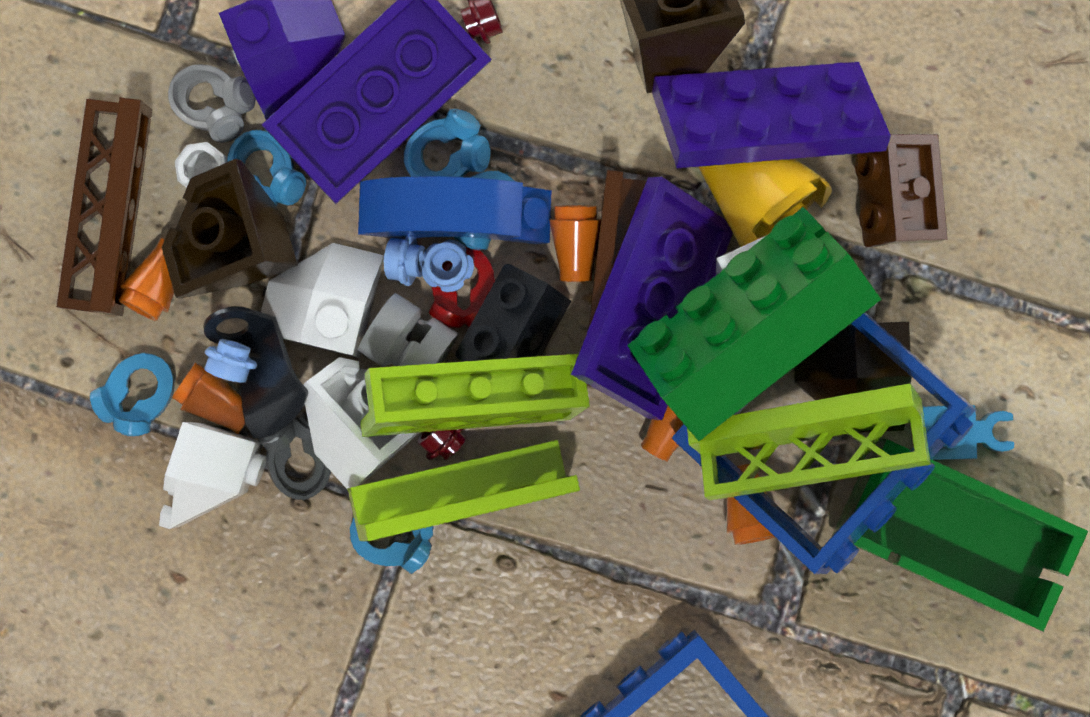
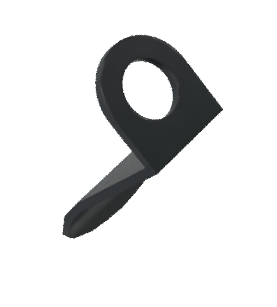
M227 307L209 315L203 325L205 336L217 344L220 339H226L249 347L251 349L249 357L257 363L256 369H250L246 382L241 383L243 415L245 424L253 438L259 439L271 436L290 424L302 410L308 397V390L299 381L292 368L276 317L245 307ZM232 318L242 319L248 323L243 330L231 334L222 333L216 329L221 322Z

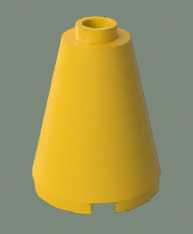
M797 159L698 167L740 247L768 235L780 220L793 215L802 207L807 210L814 201L822 208L832 193L831 186L823 177Z

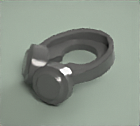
M299 412L290 424L273 435L258 439L267 450L266 465L268 474L280 492L296 500H307L323 490L329 480L331 471L314 453L306 412ZM295 437L302 440L304 453L309 454L314 460L312 473L303 480H292L285 473V464L292 456L290 443Z

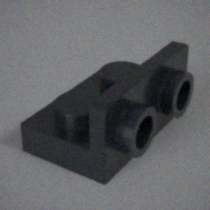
M505 264L460 343L455 356L463 362L542 356L571 300L550 284L511 264Z

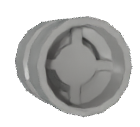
M394 293L369 326L361 340L358 351L382 367L391 363L395 366L443 363L455 344L459 333L436 318L427 321L422 320L419 307L399 294Z

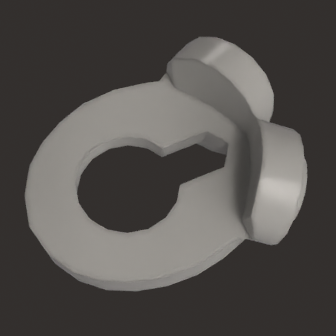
M202 64L191 65L178 72L170 82L168 90L169 103L174 113L186 124L196 129L208 131L212 139L220 143L232 141L241 134L244 129V121L241 114L251 111L255 106L256 100L245 77L231 78L216 67ZM199 83H210L213 88V94L222 98L225 106L217 110L209 106L201 110H193L189 104L190 92Z

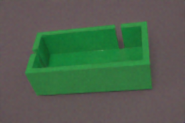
M802 207L793 215L780 220L767 236L748 251L741 252L733 257L727 267L706 284L691 290L685 296L682 303L675 307L679 313L670 319L665 315L659 321L648 324L640 332L639 336L627 346L661 398L695 438L700 441L882 299L849 253Z
M879 439L876 443V446L889 455L908 453L910 449L888 439ZM870 451L867 459L878 458L879 456ZM931 459L930 462L935 465V468L928 478L913 491L906 487L892 502L897 507V510L887 523L876 532L868 528L854 544L861 550L883 558L885 561L1020 623L1044 632L1064 586L1039 578L1043 569H1046L1053 573L1069 576L1088 531ZM891 471L858 476L832 536Z

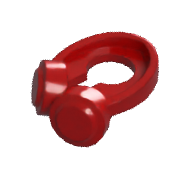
M466 247V254L473 258L474 266L479 274L476 286L470 290V306L467 309L463 310L458 307L457 291L443 292L438 286L432 287L435 301L432 303L428 313L450 328H461L463 324L468 328L470 327L495 282L491 263L480 250ZM445 261L442 265L443 270L449 271L452 263Z

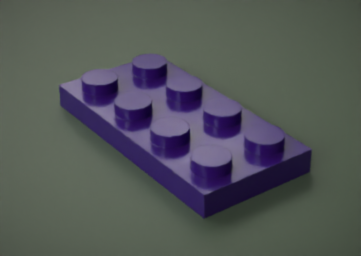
M397 0L262 124V127L336 205L485 68L492 59L438 0Z
M859 62L654 77L652 95L676 168L881 152L887 150L891 137Z
M662 176L648 177L572 370V376L648 419L663 420L668 405L661 398L627 345L635 340L648 324L659 321L665 315L670 319L679 313L675 307L682 303L685 296L691 290L703 286L716 276L717 258L725 255L733 235L726 219Z

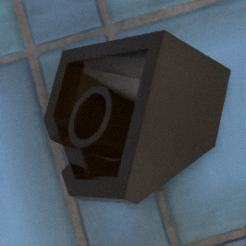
M620 0L635 63L647 93L652 92L654 77L706 73L745 25V15L738 0Z
M233 159L190 179L183 195V199L187 200L186 206L177 227L169 228L161 247L176 298H186L253 284L298 266L283 214L242 160Z
M909 321L878 323L911 352ZM849 324L793 368L794 383L814 400L909 384L912 378L852 324ZM905 424L890 426L886 431H904Z

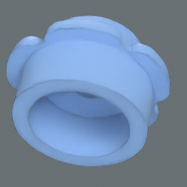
M406 236L405 238H391L388 241L384 253V272L388 280H396L405 286H410L416 277L423 276L421 270L424 267V261L422 257L426 249L423 245H417L416 238Z
M449 239L443 243H433L425 250L422 257L424 267L421 271L424 280L431 287H440L443 292H455L464 286L465 279H469L474 271L473 258L466 254V247L456 240ZM445 261L452 263L451 270H443L442 265Z
M220 339L217 346H210L204 352L208 356L204 368L205 371L216 377L233 382H246L250 369H256L257 363L249 357L251 350L249 347L231 340Z

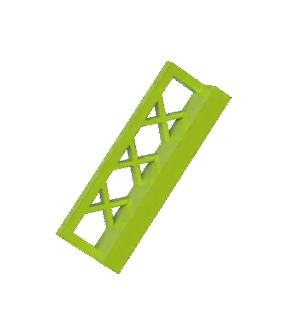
M579 354L369 368L364 373L369 412L360 421L362 437L571 420L590 407L587 384L571 375Z
M911 383L735 414L700 441L687 428L689 445L701 455L704 495L709 501L931 465L922 399ZM911 423L914 452L889 455L876 446V443L890 426ZM872 430L870 434L867 436V438L858 433L861 431ZM848 434L861 443L847 463L833 465L819 455L833 436ZM816 439L811 447L802 442ZM793 443L806 453L792 472L777 474L765 465L779 445ZM761 449L756 457L748 451ZM870 451L879 456L878 458L865 459ZM739 452L751 461L737 481L719 484L716 456ZM815 460L823 465V467L809 469ZM760 469L769 475L754 478Z
M558 440L347 488L359 541H372L580 491L577 475L566 476Z

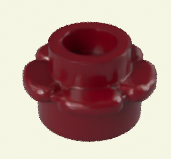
M467 0L469 6L461 9L460 12L469 35L472 39L481 36L486 44L491 43V37L503 33V28L492 0Z
M463 429L422 432L417 443L427 451L426 458L428 460H433L438 456L443 460H448L461 448L466 440V436L461 433Z

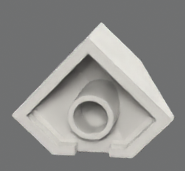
M331 243L298 263V266L288 269L268 282L261 313L276 317L284 340L359 358L360 352L358 347L366 333L384 262V255Z
M339 357L304 383L308 390L305 408L315 455L347 489L363 484L419 433L362 437L360 421L369 412L364 374L367 370L359 368V361Z
M182 422L164 478L163 490L168 491V494L173 496L172 507L163 506L160 512L159 526L167 529L180 527L247 493L249 485L257 486L266 465V456L260 454L262 444L258 440L206 423Z

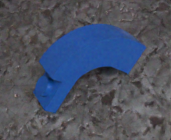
M411 176L360 181L358 235L384 238H405L406 236L414 238L473 237L529 244L550 243L549 219H551L552 190L524 187L523 182L471 177Z

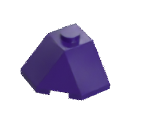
M249 0L219 12L238 63L266 120L339 54L346 38L332 0Z

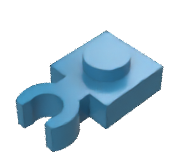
M923 407L926 432L948 409L947 407ZM975 411L968 418L973 423V426L967 435L951 449L944 445L932 460L977 459V443H981L991 451L1004 452L1013 449L1014 442H1000L994 438L992 433L993 426L997 422L1012 421L1013 414L1006 411H995L986 414L980 421H976Z

